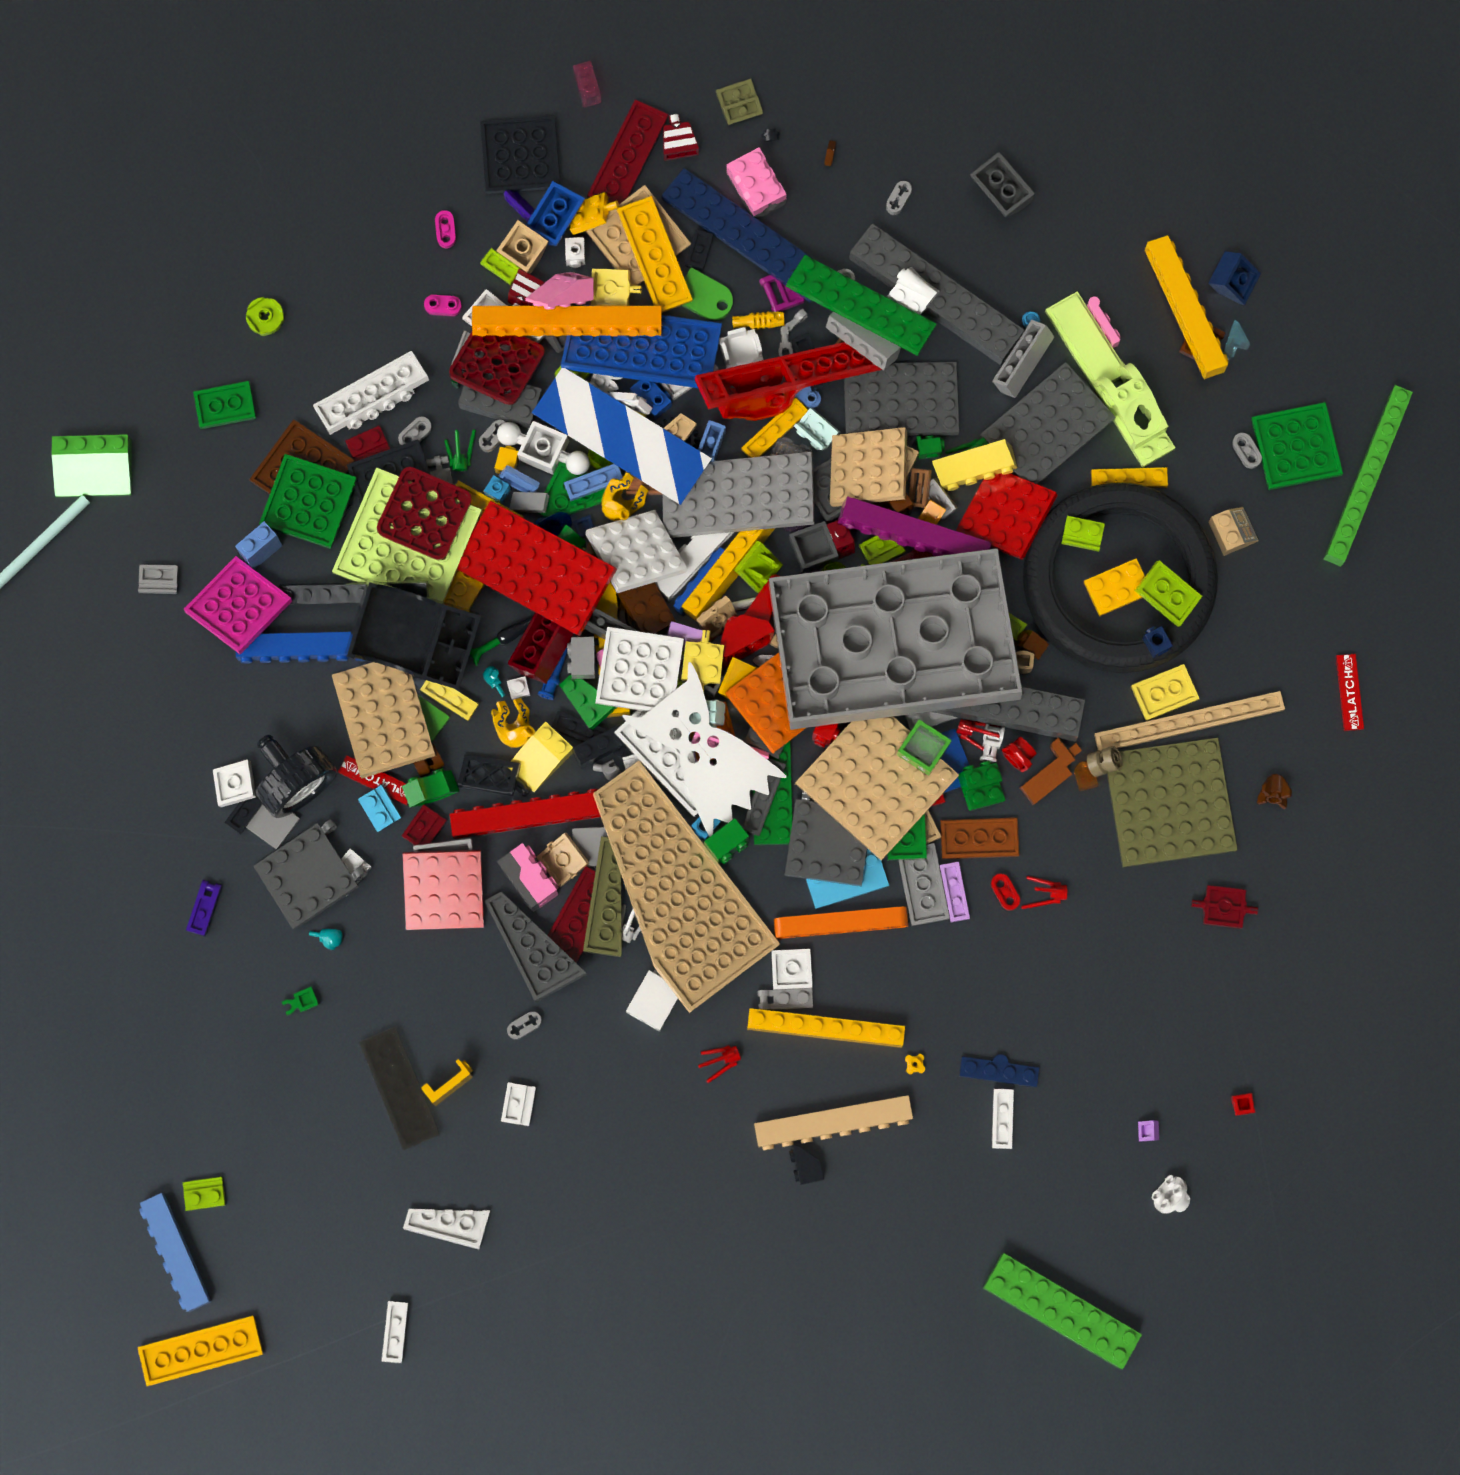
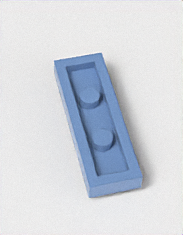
M612 464L566 481L564 486L570 501H574L606 489L608 483L613 478L620 480L623 477L619 467Z

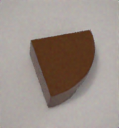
M829 140L824 163L826 166L832 165L836 141Z

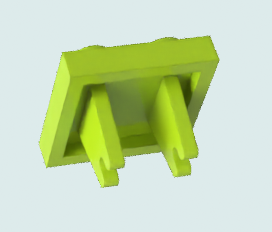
M756 541L734 571L756 593H759L768 582L770 576L776 575L783 564L761 542Z

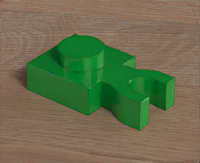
M312 987L293 994L294 1000L282 1001L283 1006L287 1004L292 1006L291 1010L286 1011L287 1016L293 1014L297 1009L302 1013L319 1006Z

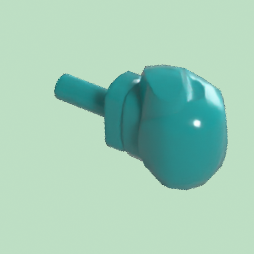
M494 666L487 667L483 672L484 680L492 689L496 688L501 697H504L505 693L500 686L502 682L498 677V669Z
M322 929L321 932H309V936L319 937L320 942L327 949L335 950L342 943L343 934L341 930Z

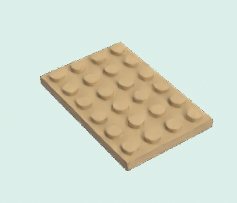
M375 662L332 675L361 779L436 756L412 675Z

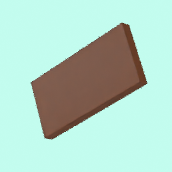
M1017 818L940 820L942 859L1019 857Z

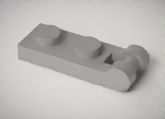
M812 988L758 991V997H760L758 1009L813 1008ZM768 997H773V1004H768Z

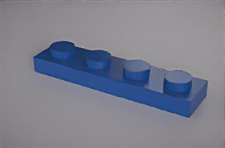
M719 547L717 551L711 554L708 563L699 569L696 578L690 581L685 592L677 597L674 604L677 613L682 616L686 614L682 608L683 603L723 554L724 549Z

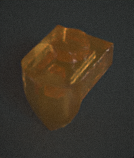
M1087 761L1078 763L1074 769V775L1079 791L1098 787L1097 778L1091 774Z

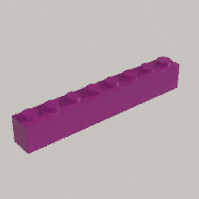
M848 496L842 504L838 523L848 529H858L863 534H873L882 540L895 541L901 546L908 545L914 547L919 552L926 551L932 553L935 557L990 550L991 542Z

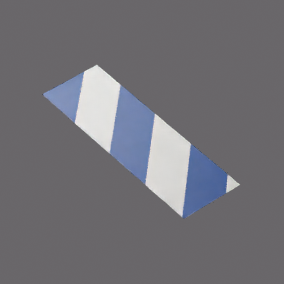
M561 368L532 411V414L680 505L712 459L566 368Z

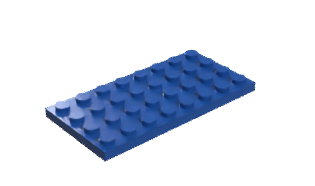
M574 303L573 306H594V305H587V304L579 305V304H575V303ZM661 315V335H567L561 368L698 388L695 376L714 371L722 323Z

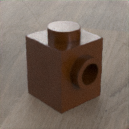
M1032 630L1022 631L1014 644L1021 651L1033 653L1034 659L1037 660L1040 659L1049 646L1044 639Z

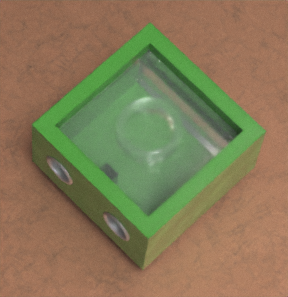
M919 719L899 748L897 756L930 776L952 740Z

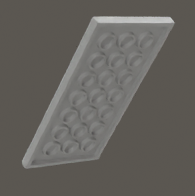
M812 452L709 462L681 505L663 494V525L670 538L814 525Z

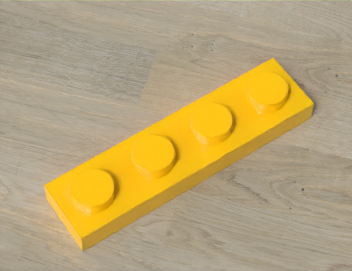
M795 398L786 411L775 416L741 450L749 458L761 457L803 418L808 409Z
M1167 467L1092 469L1091 485L1132 483L1150 488H1167Z

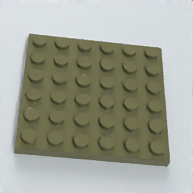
M1218 738L1120 751L1123 763L1122 768L1114 772H1108L1107 778L1122 868L1237 851Z

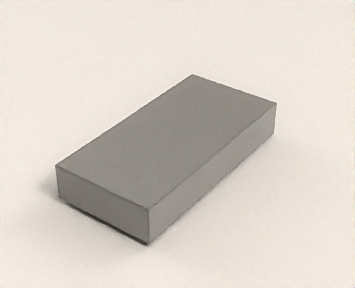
M513 492L509 509L514 512L546 513L549 495L547 493Z

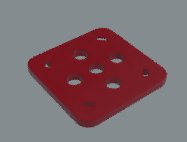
M471 332L450 366L449 375L452 380L504 404L512 405L518 401L542 361L545 352L544 347L524 336L473 335ZM502 345H509L511 349L503 351L500 347ZM482 351L485 353V356L478 358L475 356V353ZM494 359H500L502 361V364L494 365L492 361ZM514 366L517 367L519 371L517 373H511L509 371V368ZM490 373L494 377L491 380H486L483 375ZM511 390V393L505 394V391Z
M406 467L402 470L378 521L377 532L383 538L434 560H443L448 555L471 505V495L467 490L413 467ZM429 492L437 493L435 501L427 500ZM456 498H458L460 504H456ZM405 501L411 502V510H402V504ZM422 509H428L430 512L429 516L425 519L419 517V512ZM438 517H446L447 523L444 526L437 525L436 520ZM390 523L393 524L394 529H390ZM414 526H419L422 532L420 535L414 536L411 534V529ZM440 543L441 547H438L436 549L433 548L434 545Z

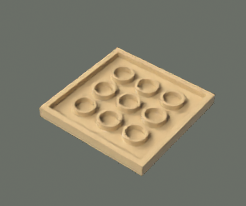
M644 185L620 203L619 208L652 196L674 254L677 256L689 247L691 243ZM614 209L608 213L606 224L586 230V232L616 270H630L631 285L638 286L644 279L616 211L617 209Z
M905 427L832 435L830 505L832 507L842 506L847 496L867 503L905 499L907 430Z

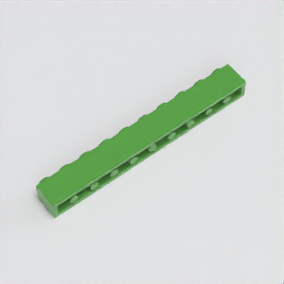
M1397 385L1391 390L1323 560L1340 567L1345 562L1412 396V391Z

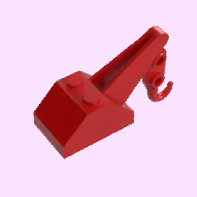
M772 575V576H770V578L780 577V576H779V575ZM769 580L744 615L742 614L738 617L735 615L727 620L720 645H724L722 670L729 666L732 657L741 660L771 643L774 629L769 623L773 612Z

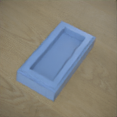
M506 465L498 476L499 479L521 492H535L540 484L538 481L509 465Z

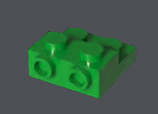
M991 761L980 763V767L974 768V765L964 767L963 772L959 774L958 779L969 811L1006 801L1000 782L1003 780L997 763L991 764Z

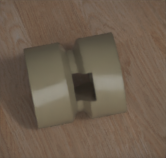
M1115 746L1104 748L1102 751L1097 750L1087 755V765L1094 777L1120 770L1123 765L1121 754Z

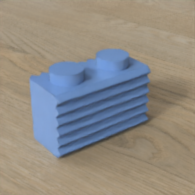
M709 420L698 450L712 458L710 462H714L726 434V427Z

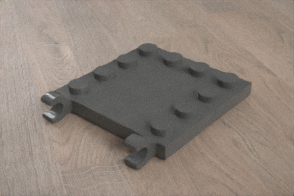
M803 791L802 800L796 799L785 876L861 887L867 848L816 802L809 801L810 797Z
M331 819L325 822L322 827L318 823L254 865L255 870L294 930L357 889L359 886L356 882L367 876L366 871L361 866L351 874L326 836L337 829L336 824Z

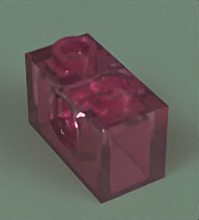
M591 61L573 65V72L583 107L601 103V94Z

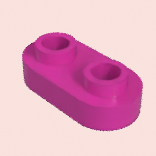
M440 211L435 217L437 241L442 248H451L456 242L454 217L449 211ZM448 220V223L442 224V221ZM448 237L450 240L445 242L443 241L444 238Z
M430 295L424 301L425 310L431 315L456 316L462 310L461 301L455 296ZM432 301L437 303L435 306L430 305ZM455 303V306L451 308L449 304Z

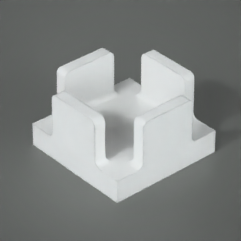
M746 327L728 331L727 336L719 340L726 368L764 360L759 337L755 329L746 331Z

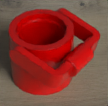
M1018 737L1013 743L1001 749L1008 762L1020 770L1021 773L1032 766L1030 760L1037 754L1034 748L1022 737Z

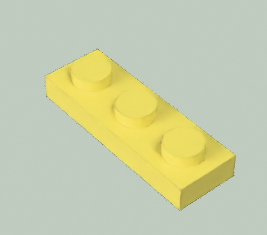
M427 680L420 689L421 692L467 721L470 720L479 706L454 688Z

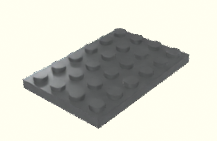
M956 362L892 363L885 370L844 378L846 434L905 427L907 436L959 435Z
M1065 362L983 431L980 436L988 444L1005 439L1013 448L1017 469H1013V473L1020 478L1039 484L1113 422L1116 417Z

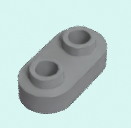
M426 417L416 418L400 433L398 438L400 445L406 444L405 440L407 438H411L412 441L418 439L421 442L432 430L430 421ZM424 425L426 428L425 430H419V427Z
M1237 434L1232 441V446L1243 465L1249 469L1258 467L1262 461V455L1248 434ZM1238 442H1244L1245 446H1240ZM1248 458H1254V462H1250Z

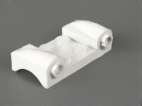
M910 267L907 270L903 268L899 272L897 284L887 295V298L921 315L940 291L926 282L915 269Z

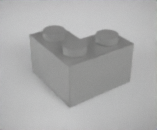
M571 637V643H567L568 658H571V662L567 664L568 673H571L572 679L595 678L594 637Z

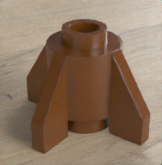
M1272 774L1263 783L1257 803L1260 805L1268 801L1286 809L1287 798L1292 796V789L1282 775Z

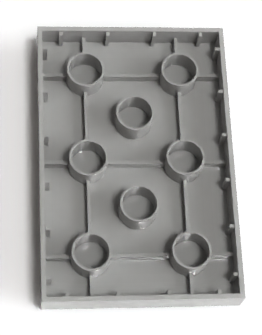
M998 549L769 578V590L790 730L1021 700L1022 687Z

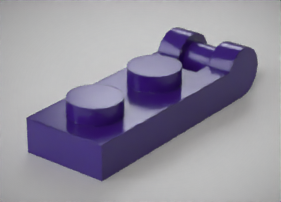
M203 879L186 931L206 936L222 890L221 884L216 883L214 885L209 883L208 880ZM206 891L212 892L211 897L205 895Z

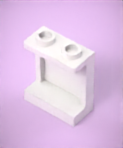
M649 970L628 1006L626 1013L661 1031L678 997L657 970H654V972Z

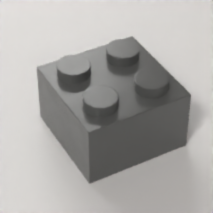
M825 521L789 534V541L802 574L838 561L839 555Z

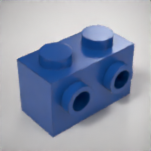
M639 380L630 388V393H636L637 396L647 401L646 403L652 407L649 415L656 421L672 407V398L668 392L662 391L658 387L660 386L659 383Z

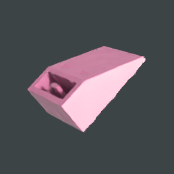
M574 272L555 274L526 297V301L533 303L534 306H544V309H555V306L558 305L569 307L571 303L586 304V301L594 300L593 277Z

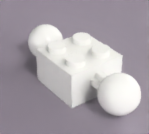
M535 421L532 422L526 435L522 434L519 426L513 422H505L497 430L498 440L503 445H521L517 454L521 462L552 475L559 462L565 463L568 471L574 475H582L589 469L590 460L584 452H565L569 439L566 434Z

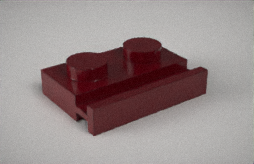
M380 426L345 441L355 461L390 449Z
M423 805L402 834V837L413 845L432 843L447 820Z

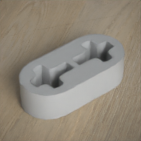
M900 181L896 184L886 203V210L889 214L898 215L903 210L912 192V186L909 182ZM903 187H906L907 192H904L902 196H899V188L902 189ZM896 200H899V208L895 207V209H892L891 204H894Z
M494 421L479 438V446L482 451L492 452L500 444L497 434H494L497 431L496 426L500 427L505 421ZM491 437H493L490 441L491 446H484V440L488 441Z
M529 1012L509 1024L507 1028L508 1035L514 1040L523 1038L541 1026V1016L536 1012ZM530 1016L538 1017L535 1026L533 1024L525 1026V1023L530 1021ZM522 1025L524 1026V1028L519 1031L520 1035L517 1036L516 1034H511V1032L513 1031V1026H516L517 1028H519Z

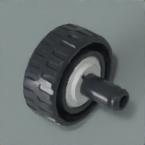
M272 735L264 736L257 743L258 748H261V753L274 769L261 781L256 795L268 812L275 818L286 817L310 803L330 785L336 776V767L318 746L307 747L289 757L277 740L273 739Z

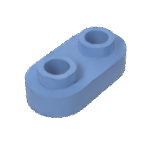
M810 386L800 390L794 397L808 410L810 408H818L821 402L820 394L816 390L812 392ZM813 396L815 400L809 401L808 397Z

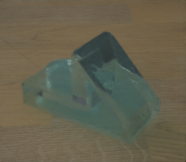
M1235 320L1231 326L1223 351L1228 361L1230 357L1234 358L1237 347L1247 350L1250 346V342L1239 322Z

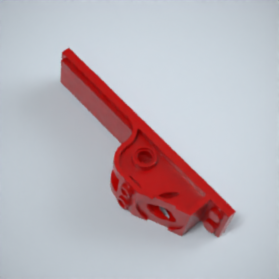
M842 342L695 376V382L708 409L718 407L722 417L726 419L743 418L756 421L774 417L786 411L791 406L795 395L806 387L882 369L874 365L873 362L861 355L849 344ZM784 375L786 382L780 384Z

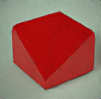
M1252 1093L1231 1097L1236 1116L1255 1113Z

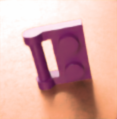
M769 275L759 280L768 296L772 312H782L804 303V299L787 288L773 276ZM775 281L784 303H778L770 283Z

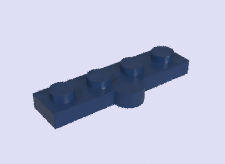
M1002 1054L995 1056L993 1061L961 1057L959 1077L1037 1087L1038 1067L1010 1064L1007 1057Z

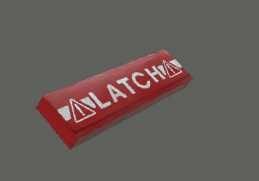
M1356 654L1337 655L1336 665L1344 731L1363 730L1364 724Z
M346 755L338 771L339 774L372 790L383 784L391 799L406 806L408 805L402 786L406 783L383 772L361 779L356 759Z

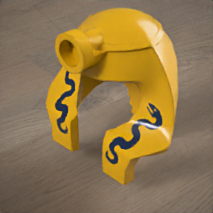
M625 473L620 480L611 479L604 491L601 503L602 512L610 520H627L629 516L645 504L648 489L643 485H640L634 499H622L623 489H628L634 479L629 473Z
M521 698L514 699L513 702L519 714L513 724H508L505 720L510 714L509 708L505 701H499L496 703L498 711L496 709L491 711L499 739L511 748L523 746L535 734L534 728L529 725V708Z

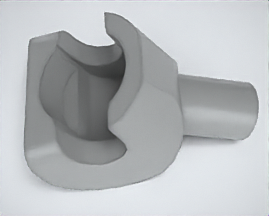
M613 759L604 764L594 763L593 771L603 772L609 781L621 774Z

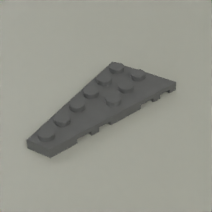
M502 892L485 900L536 1002L587 975L575 961Z

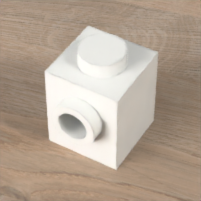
M584 237L565 238L567 266L570 265V267L577 268L585 265Z

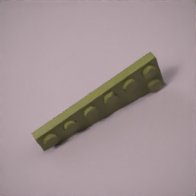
M601 837L583 952L621 957V872L608 837Z

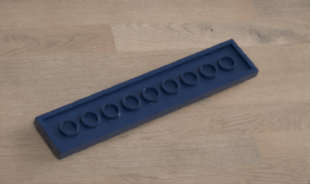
M686 169L680 172L661 195V198L785 286L804 255L810 257ZM797 293L799 296H801L802 298H804L805 300H807L809 303H811L812 300H810V299L806 298L805 296H803V295Z

